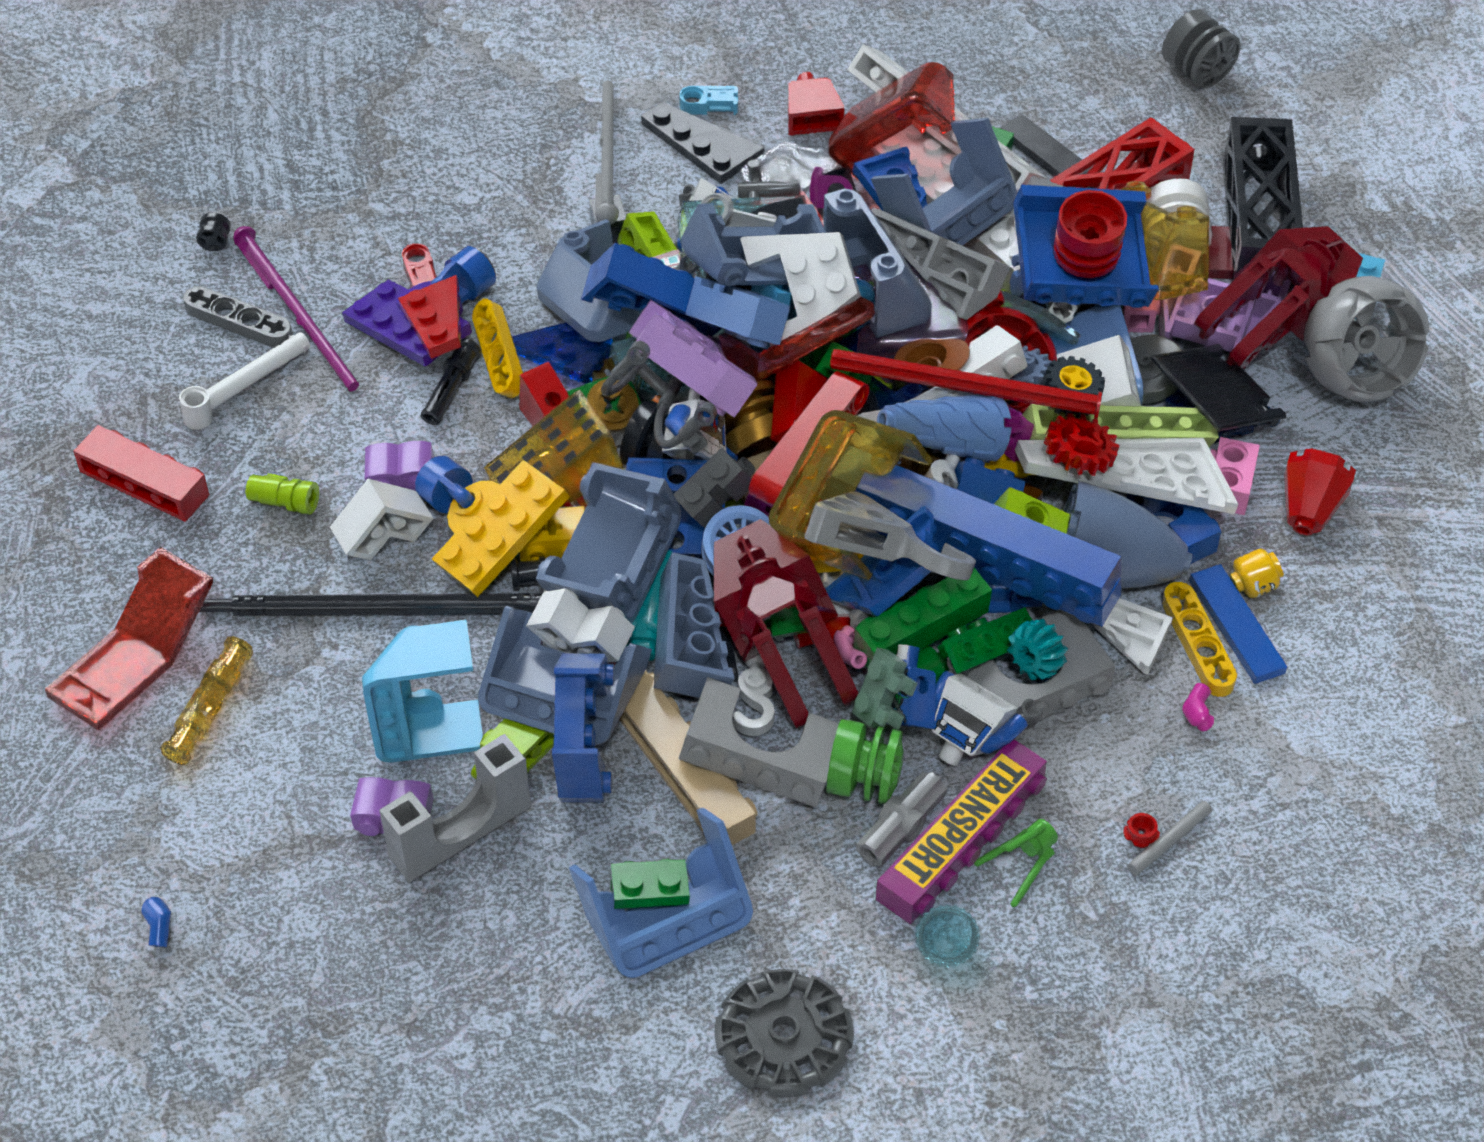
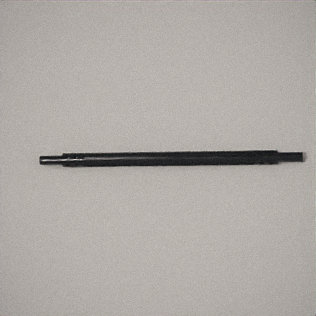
M543 593L480 594L478 597L474 594L233 595L232 599H199L198 611L232 612L233 616L502 614L504 607L510 606L533 613Z

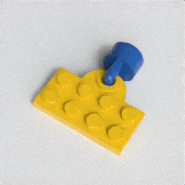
M437 456L423 465L415 481V490L422 500L438 512L448 513V526L454 533L446 544L433 556L432 560L477 597L570 497L562 487L524 460L501 484L493 481H478L473 484L472 476L465 468L448 456Z

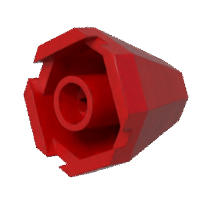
M1313 448L1305 449L1301 456H1297L1298 451L1290 452L1284 474L1287 523L1293 527L1296 533L1306 536L1322 531L1350 494L1356 474V469L1350 466L1349 470L1344 467L1345 460L1341 456Z

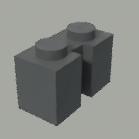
M720 448L673 495L681 506L700 525L706 528L710 519L724 509L722 505L729 498L732 497L737 502L749 491V484L752 478L723 448Z

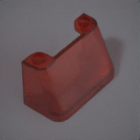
M928 62L852 106L828 140L829 156L841 167H849L851 175L858 180L853 173L854 163L874 157V151L871 150L873 147L907 127L913 125L921 133L926 131L927 126L939 127V131L942 134L952 129L951 123L955 121L953 73L940 63Z

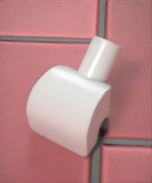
M948 454L945 460L939 459L934 461L925 477L956 489L958 481L954 470L960 461L959 457Z

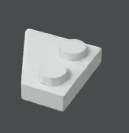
M1119 598L1104 625L1101 627L1094 624V628L1145 674H1149L1171 627L1173 617Z

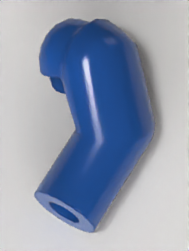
M156 896L150 897L145 900L141 909L142 915L150 926L148 946L167 947L171 910L161 898Z

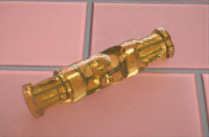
M228 636L223 642L224 649L220 656L209 665L199 688L195 690L174 723L175 730L173 734L160 747L162 755L171 762L179 765H187L190 762L191 751L197 741L203 740L222 707L225 695L229 694L237 683L242 665L245 660H249L253 656V648L245 640L235 636ZM204 710L208 712L206 717L203 715L201 711Z

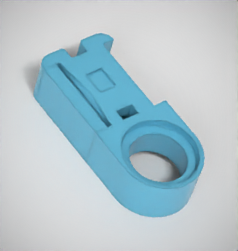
M687 86L679 93L680 109L689 114L707 115V112H733V115H736L738 113V87ZM698 98L699 101L691 103L687 102L686 99Z

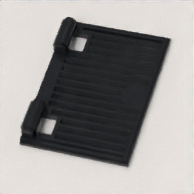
M1220 344L1152 355L1150 357L1155 365L1218 432L1260 423H1266L1268 426L1273 427L1280 419L1286 418V413L1281 408L1270 409L1267 406L1271 397L1243 368H1240L1237 364L1230 366L1221 358L1224 348Z

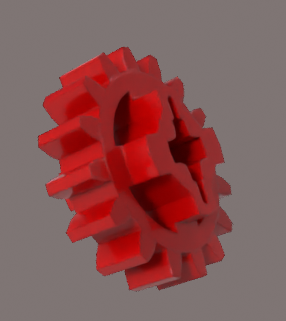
M1068 413L1066 419L1057 416L1055 422L1051 421L1044 439V444L1048 446L1046 453L1055 455L1053 462H1062L1067 471L1075 468L1078 475H1082L1084 470H1087L1092 476L1096 475L1097 470L1106 473L1108 467L1113 466L1120 445L1115 443L1116 435L1108 434L1110 427H1101L1098 424V419H1093L1090 422L1084 414H1081L1080 418L1077 419L1072 413Z

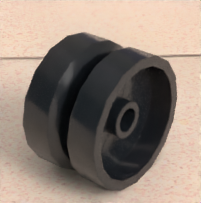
M645 400L631 416L626 426L619 452L620 463L624 468L627 466L628 458L674 459L662 452V447L655 440L654 422L658 410L657 402ZM666 412V413H665L664 419H663V425H662L663 437H664V435H665V430H666L665 419L667 418L669 412ZM678 474L671 475L668 480L671 482Z

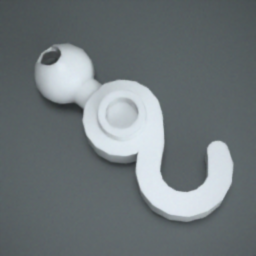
M758 655L745 662L749 669L740 674L738 688H741L739 695L742 700L753 709L762 713V716L758 719H748L739 711L733 713V725L737 731L748 736H760L768 732L773 726L775 719L774 706L769 700L773 692V680L769 672L764 670L766 666L761 656Z

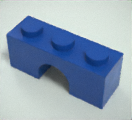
M1127 493L1126 498L1144 507L1155 516H1166L1174 520L1168 523V526L1187 544L1188 553H1192L1191 564L1217 552L1221 536L1220 526L1202 508Z

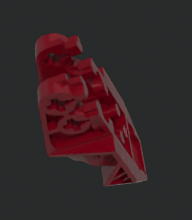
M1329 226L1279 229L1256 256L1234 275L1235 280L1198 315L1194 321V325L1200 329L1198 336L1202 340L1204 338L1207 340L1215 333L1218 325L1226 317H1235L1239 310L1250 300H1258L1274 270L1273 284L1281 286L1285 281H1291L1295 285L1292 291L1229 354L1226 362L1230 366L1237 364L1245 370L1262 348L1266 351L1269 350L1290 331L1303 342L1308 317L1317 301L1329 296L1331 288L1336 284L1357 277L1363 257Z
M762 519L715 541L714 603L743 661L746 662L758 655L761 656L796 729L805 725L809 713L776 648L777 645L772 633L764 623L767 619L771 618L772 614L784 608L789 609L796 606L805 632H808L844 706L851 705V702L856 700L859 692L825 625V622L839 615L810 555Z

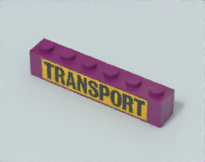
M1015 739L1004 746L877 880L876 900L910 925L919 915L926 916L933 908L936 897L943 890L947 892L953 887L958 879L959 872L965 866L971 867L980 856L981 848L987 842L993 843L999 837L1004 823L1009 818L1015 819L1021 813L1031 794L1036 796L1040 793L1047 781V777H1045L1047 761Z

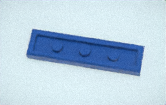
M1219 564L1190 574V584L1253 683L1257 684L1286 674L1287 665L1222 565Z

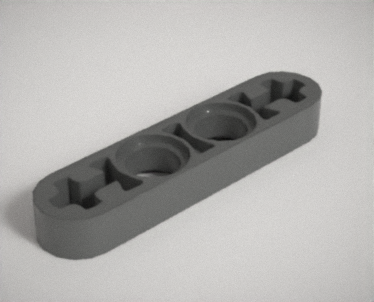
M194 286L185 291L183 295L185 309L189 315L275 348L288 340L290 335H293L291 323L288 319L209 288ZM223 308L232 309V312L227 315L217 314ZM251 318L259 320L254 325L248 326L243 324Z

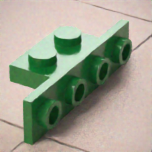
M1025 607L990 622L984 617L967 625V627L964 625L947 634L948 639L942 641V644L937 646L943 659L950 658L956 673L959 674L1008 653L1007 649L1011 646L1008 637L1012 635L1015 629L1019 628L1020 624L1026 621L1030 622L1033 619L1029 616Z

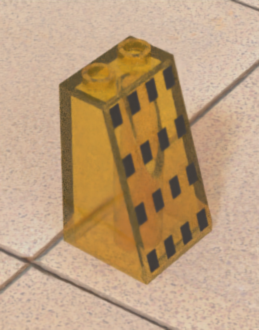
M580 389L570 395L483 467L489 479L488 481L501 484L524 460L568 493L570 497L564 504L583 496L580 492V482L583 476L588 473L593 462L624 469L611 433Z

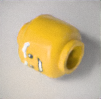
M1262 548L1236 558L1233 562L1234 572L1229 574L1239 592L1244 591L1249 598H1257L1277 589L1280 585V578L1284 576L1280 562L1274 552L1268 553Z

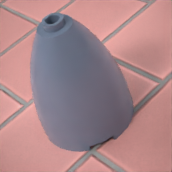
M1079 480L1077 485L1073 484L1063 509L1064 512L1070 514L1067 534L1121 556V589L1161 584L1179 578L1182 572H1188L1192 561V553H1188L1187 544L1160 518L1128 498L1105 488Z

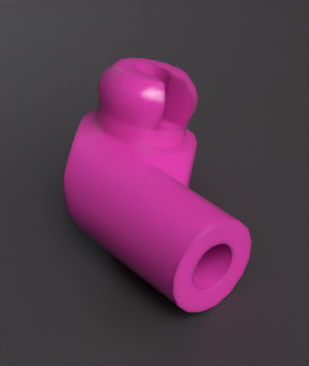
M1196 683L1183 704L1182 712L1192 726H1197L1198 730L1205 732L1214 725V717L1209 714V709L1204 704L1211 691L1205 684Z

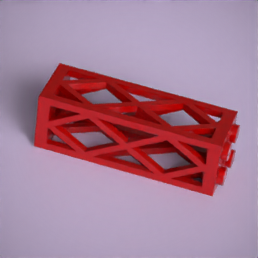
M1150 117L1049 181L1065 187H1095L1093 189L1145 191L1146 193L1150 187L1152 188L1162 181L1170 179L1189 180L1195 149L1168 130L1167 127ZM1131 151L1114 171L1120 152ZM1092 167L1086 174H1080L1088 168ZM1142 210V212H1141V220H1142V222L1145 221V220H1144V211H1143V210Z

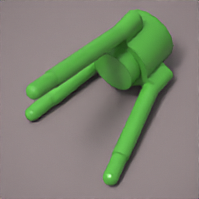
M1038 819L1015 837L978 858L974 865L978 867L1005 851L1011 852L1018 847H1021L1031 857L1038 855V860L1010 903L1012 907H1017L1046 861L1055 854L1051 846L1058 840L1057 833L1049 822Z

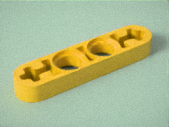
M485 298L480 300L473 310V324L493 389L505 397L515 398L520 391V374L523 371L501 305ZM497 332V335H496L495 339H494L493 342H492V338H493L494 334ZM504 354V358L502 362L499 364V361L502 355Z
M1184 582L1168 584L1164 591L1162 605L1166 614L1173 617L1171 624L1201 683L1209 687L1210 694L1213 696L1225 697L1231 694L1237 679L1236 669L1194 589ZM1180 600H1184V605H1183V609H1184V610H1182V604H1181ZM1187 620H1193L1198 622L1201 628L1189 630L1183 623ZM1209 647L1215 652V655L1203 657L1197 652V649ZM1215 667H1217L1216 673L1220 679H1214Z

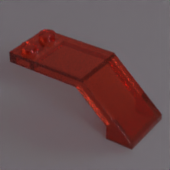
M163 547L158 548L137 566L139 580L115 629L45 688L48 699L97 730L104 727L173 665L214 582L212 576Z

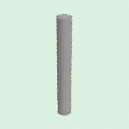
M1201 801L1127 865L1128 870L1133 875L1138 876L1212 812L1210 804L1206 801Z

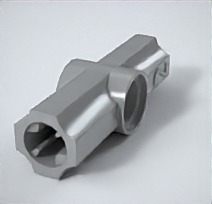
M931 771L929 773L921 772L900 797L894 795L885 803L880 811L877 822L856 845V851L861 855L863 861L872 867H882L904 841L909 843L917 837L925 824L926 817L947 794V787L942 783L940 777Z

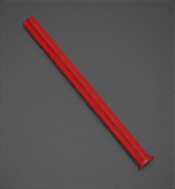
M839 349L833 350L830 360V367L832 369L1094 415V419L1098 418L1102 399V392L1094 395Z

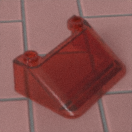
M861 296L854 302L782 340L780 345L775 344L760 353L755 352L727 333L719 335V339L727 360L753 376L756 382L763 381L795 362L801 361L830 345L832 341L836 343L841 341L844 336L870 320L875 315V307L871 301Z

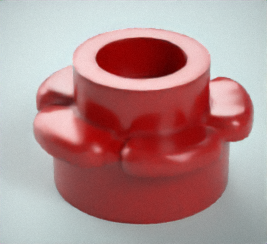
M1147 813L1134 814L1128 819L1127 826L1123 829L1126 840L1131 841L1134 846L1139 848L1148 847L1150 843L1152 844L1160 837L1156 819Z

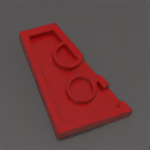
M457 275L422 289L413 290L407 295L398 298L402 311L431 359L461 347L459 282Z

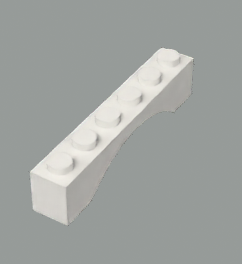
M997 325L970 343L969 359L959 371L1010 379L1028 367L1021 342ZM933 387L911 400H936L945 396L979 394ZM881 410L861 413L851 421L838 438L839 442L880 459H885L890 451L899 445L897 440L888 439L879 430L877 416Z

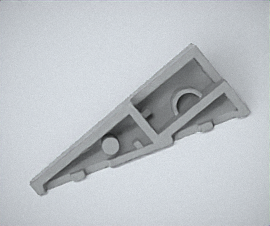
M872 207V212L893 242L900 248L899 251L921 276L938 290L939 296L957 311L958 317L967 320L998 297L1010 266L883 210Z

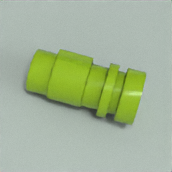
M270 473L264 476L252 474L247 480L245 493L246 498L250 501L276 507L283 506L288 511L308 515L312 514L317 507L319 486L316 482L302 481L296 478L289 481L286 476Z

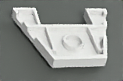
M840 232L745 236L740 238L749 267L755 268L779 258L782 260L797 317L786 321L780 345L770 343L773 356L777 359L788 353L787 350L798 341L802 342L811 335L810 332L824 321H830L861 297L845 240Z

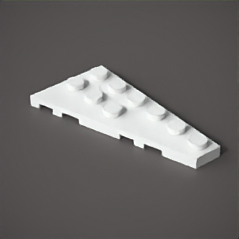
M1204 438L1116 439L1115 443L1119 444L1120 447L1113 466L1108 467L1106 473L1097 470L1095 476L1090 475L1087 470H1084L1082 475H1078L1075 468L1067 471L1062 462L1054 463L1055 455L1046 453L1048 446L1044 444V440H1018L1015 448L1025 473L1077 483L1079 480L1109 490L1235 514L1239 505Z

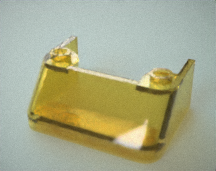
M829 411L817 423L769 513V523L777 534L796 544L803 551L822 563L870 580L872 573L855 552L817 544L804 538L815 503L849 492H855L864 473L875 476L885 475L892 471L900 456L930 466L932 459L912 433L844 411Z

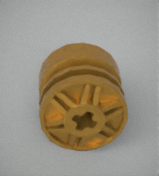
M770 380L757 382V386L735 418L727 412L724 415L725 431L732 430L726 435V445L738 457V460L741 457L748 458L769 451L778 444L771 439L775 387ZM755 450L751 455L747 456L749 452Z

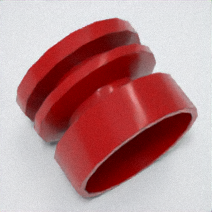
M1096 190L1076 192L1065 199L1059 209L1053 254L1057 263L1066 272L1077 277L1095 278L1106 275L1116 267L1120 260L1127 226V213L1123 204L1114 196Z

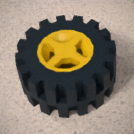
M1063 356L1059 357L1058 361L1053 360L1050 366L1047 367L1042 385L1098 395V392L1103 394L1105 377H1101L1102 371L1100 369L1095 370L1096 365L1090 362L1087 364L1085 363L1086 359L1081 357L1080 360H1075V356H1069L1068 360H1066ZM1055 408L1054 411L1057 414L1064 412L1065 417H1067L1068 413L1075 414L1076 418H1080L1081 414H1083L1081 412H1075Z

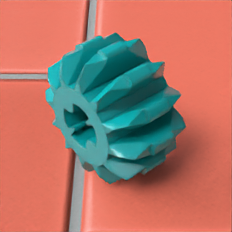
M1043 618L1020 624L1019 628L1015 629L1012 635L1008 637L1011 646L1007 651L1014 656L1012 664H1018L1020 667V675L1028 674L1031 680L1050 678L1055 675L1067 662L1065 653L1068 651V648L1061 641L1064 635L1056 633L1055 624L1047 625Z

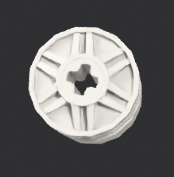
M1170 179L1152 187L1146 194L1147 202L1143 208L1146 223V243L1150 252L1157 258L1164 260L1169 244L1172 243L1199 250L1200 254L1204 253L1211 244L1212 239L1209 202L1205 189L1197 182L1188 179Z

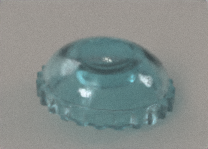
M949 904L945 906L939 905L937 908H931L929 912H925L924 917L919 919V924L916 925L917 932H915L916 944L919 946L920 953H923L924 958L929 959L931 963H937L938 966L945 965L946 967L951 965L958 966L959 963L964 964L967 959H971L972 954L977 952L976 948L979 947V939L981 938L980 929L976 925V919L972 918L971 913H967L964 908L960 909L956 905L950 906Z

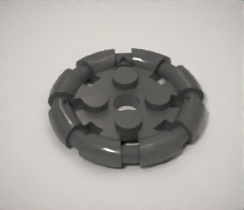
M769 970L761 972V977L754 980L745 979L727 995L721 1005L723 1012L716 1017L715 1045L718 1054L724 1056L727 1061L725 1068L745 1087L753 1091L757 1088L769 1091V1096L796 1097L808 1094V1089L816 1085L824 1087L843 1069L848 1060L846 1056L847 1050L853 1047V1020L849 1009H844L842 1006L840 994L821 978L814 975L811 978L800 975L799 970ZM794 989L805 992L803 1000L791 997ZM765 991H767L770 994L763 997L762 999H760L758 995ZM819 1011H828L830 1015L822 1018ZM742 1014L749 1015L747 1022L736 1018ZM785 1023L791 1025L795 1032L788 1037H781L774 1032V1028L779 1024ZM822 1039L832 1041V1048L822 1046ZM747 1043L750 1050L739 1053L737 1048ZM808 1062L812 1070L801 1074L798 1066ZM764 1065L767 1069L776 1071L774 1076L762 1073Z

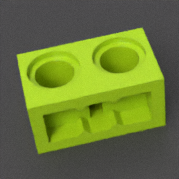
M655 211L627 214L617 239L619 244L628 245L635 252L647 257H654L677 250Z

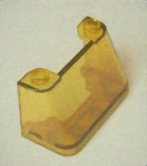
M1140 181L1128 182L1126 187L1120 189L1145 191L1146 200L1151 198L1152 189ZM1146 202L1141 212L1150 285H1158L1159 288L1153 300H1164L1208 290L1209 216L1198 212L1197 208L1193 206H1181L1177 208V211L1169 213Z

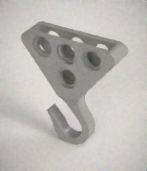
M849 492L815 503L804 536L805 539L817 544L888 561H894L902 557L909 558L930 571L959 580H969L976 563L973 557L947 543H944L941 553L937 552L916 536L911 524L870 497L858 492ZM876 531L888 533L887 539Z

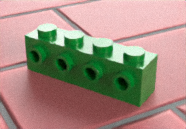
M975 568L969 580L945 577L944 580L933 586L927 585L921 588L915 596L906 601L895 602L879 616L874 618L868 617L862 620L855 628L853 647L866 654L867 662L865 667L867 669L877 647L887 649L896 656L898 645L919 647L921 650L946 636L949 632L988 613L992 589Z

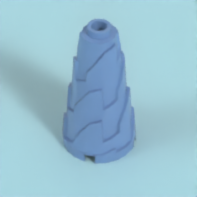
M985 395L945 396L936 400H911L909 402L896 403L895 405H885L877 416V426L888 439L911 442L916 446L942 450L943 454L974 458L984 463L997 461L1004 454L1010 440L1012 428L1004 427V418L1011 419L1006 402L1002 398Z

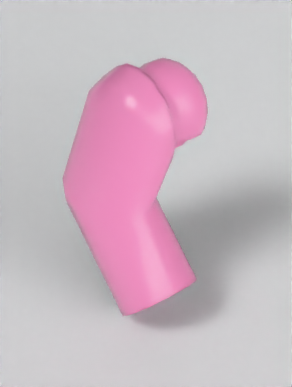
M844 626L841 631L837 630L835 632L833 641L843 662L860 669L865 666L867 656L864 652L852 646L855 630L851 626Z

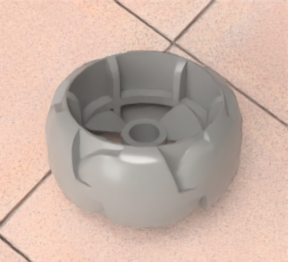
M1361 276L1344 280L1331 288L1329 296L1317 301L1308 317L1304 331V342L1310 354L1305 357L1307 365L1322 386L1349 400L1372 402L1394 396L1392 390L1408 385L1415 378L1425 361L1428 352L1426 336L1429 332L1427 314L1419 300L1408 289L1395 282L1376 276ZM1377 301L1384 303L1388 310L1390 319L1388 323L1389 337L1380 338L1378 329L1369 324ZM1373 351L1377 356L1378 360L1370 364L1365 372L1357 376L1347 374L1355 364L1359 353L1368 354Z

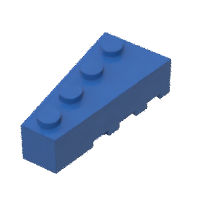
M614 243L590 266L581 297L583 301L592 303L593 299L597 298L609 302V309L620 312L623 307L639 311L641 314L651 299L682 321H687L697 328L696 330L705 336H714L722 329L716 325L686 315L695 278L686 271L673 269L664 265L657 258L644 256L635 252L628 245Z

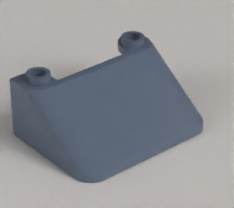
M505 606L479 689L478 700L480 706L490 714L554 733L556 678L554 667L561 654L568 653L542 646L543 641L526 626L532 613ZM630 643L629 646L625 647L619 661H616L614 685L607 686V696H597L596 716H590L589 724H593V729L596 730V745L603 744L610 738L647 668L652 649Z

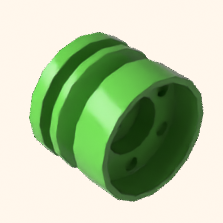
M841 719L831 752L826 786L827 793L852 797L859 782L864 783V800L871 801L875 787L879 786V803L885 804L891 798L900 780L904 759L903 731L893 729L888 744H884L885 727L878 726L873 740L868 741L866 740L865 723Z

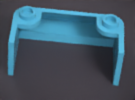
M467 620L423 626L412 625L404 628L393 638L362 676L366 710L375 754L379 760L392 763L472 752L480 749L479 743L483 733L478 700L443 704L439 693L430 689H420L412 692L410 684L412 679L473 671Z

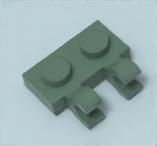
M877 647L874 657L869 664L861 690L856 697L852 713L870 727H885L887 723L895 729H900L904 715L891 707L892 701L899 690L909 696H913L918 684L915 680L904 674L907 663L891 651Z

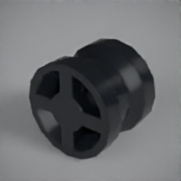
M210 212L204 214L201 217L200 229L196 236L197 243L208 251L217 252L223 250L226 247L227 235L231 228L230 221L219 213Z

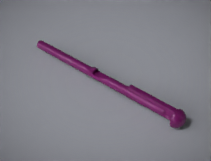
M249 226L238 227L233 234L235 245L241 250L267 288L273 290L274 287L287 307L295 314L297 324L303 327L349 391H355L359 387L358 381L254 240L256 237L255 230Z

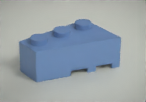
M696 276L686 315L724 328L725 333L735 335L736 338L745 340L751 345L766 348L768 343L780 345L790 306L752 290L722 285L717 281Z

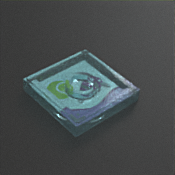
M1001 290L1005 299L1003 307L1019 310L1028 317L1033 318L1041 332L1071 345L1077 344L1081 334L1047 309Z

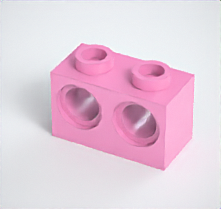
M1220 437L1218 450L1211 449V453L1239 504L1235 514L1245 515L1260 445Z

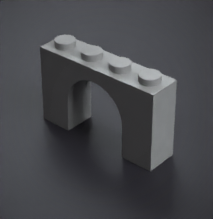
M1063 610L1042 617L1047 622V625L1055 624L1056 633L1064 635L1061 641L1068 648V651L1065 653L1067 662L1060 668V672L1053 679L1034 685L1018 683L1006 677L992 659L971 668L970 674L967 677L1017 707L1018 709L1015 714H1021L1024 700L1033 699V704L1026 711L1029 714H1036L1039 709L1043 708L1041 719L1062 707L1069 708L1079 700L1092 694L1099 695L1104 693L1112 686L1115 664L1086 624Z
M707 677L679 760L817 807L827 781L832 747L839 723L809 713L796 746L782 752L760 750L746 743L737 734L732 723V715L741 688Z
M505 734L474 752L477 772L475 785L469 795L450 812L432 819V816L412 791L379 810L389 858L409 883L531 807L526 759Z

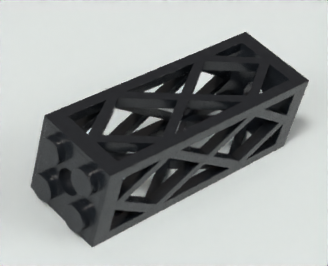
M1231 117L1223 157L1227 225L1230 227L1234 270L1232 282L1235 280L1234 275L1256 256L1279 229L1303 228L1292 119ZM1255 144H1262L1260 147H1253ZM1264 171L1272 172L1269 175H1267ZM1253 176L1260 186L1246 202L1245 185ZM1268 192L1273 199L1258 216L1253 208L1263 195ZM1279 205L1281 224L1273 232L1265 221ZM1258 233L1261 238H1253V236ZM1291 282V285H1290L1289 293L1292 291L1293 287L1295 286L1292 282Z

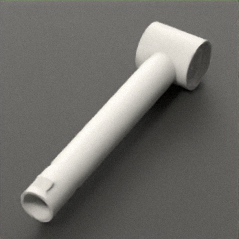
M301 332L296 335H290L289 339L281 345L271 349L207 390L200 386H191L184 389L179 396L184 424L188 428L195 430L209 426L213 419L212 409L286 364L289 360L302 353L305 355L306 351L310 349L307 337Z

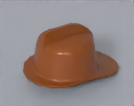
M917 339L901 347L894 359L959 371L969 359L970 349L968 344L961 339ZM912 383L921 389H932L934 387Z

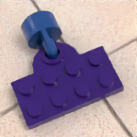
M466 246L445 262L444 269L432 281L420 283L410 289H406L390 279L379 284L374 290L355 301L353 305L342 312L344 321L426 367L440 356L430 358L402 311L398 298L407 295L413 290L422 289L457 275L462 340L472 333L470 322L460 317L464 311L462 303L467 299L474 300L495 284L496 272L494 266L480 249Z

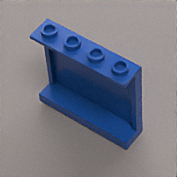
M1021 184L1013 202L1024 299L1038 303L1063 302L1070 305L1083 303L1099 304L1105 307L1112 305H1124L1133 308L1149 307L1159 288L1158 285H1150L1141 212L1147 202L1145 191ZM1085 190L1103 191L1114 196L1123 204L1127 213V226L1120 260L1112 271L1104 276L1095 278L1077 277L1066 272L1057 263L1053 254L1059 209L1066 198L1076 192Z

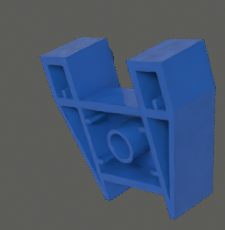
M561 654L554 667L556 678L554 748H552L558 798L561 802L605 803V793H611L612 772L605 771L604 762L598 748H596V730L593 729V724H589L590 716H596L597 696H607V686L614 685V664H608L606 654Z

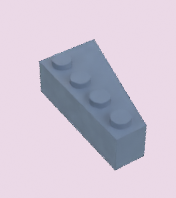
M672 552L662 572L659 589L653 688L700 698L707 677L729 685L735 679L733 670L728 667L726 659L728 650L726 642L722 641L719 630L721 621L719 613L715 612L712 601L714 593L706 560Z

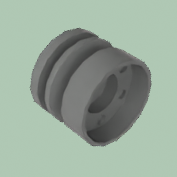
M1196 9L1184 14L1174 23L1164 39L1161 53L1164 60L1177 70L1183 72L1197 86L1209 88L1220 82L1235 65L1240 54L1241 43L1237 36L1229 32L1222 25L1219 26L1215 19L1201 9Z

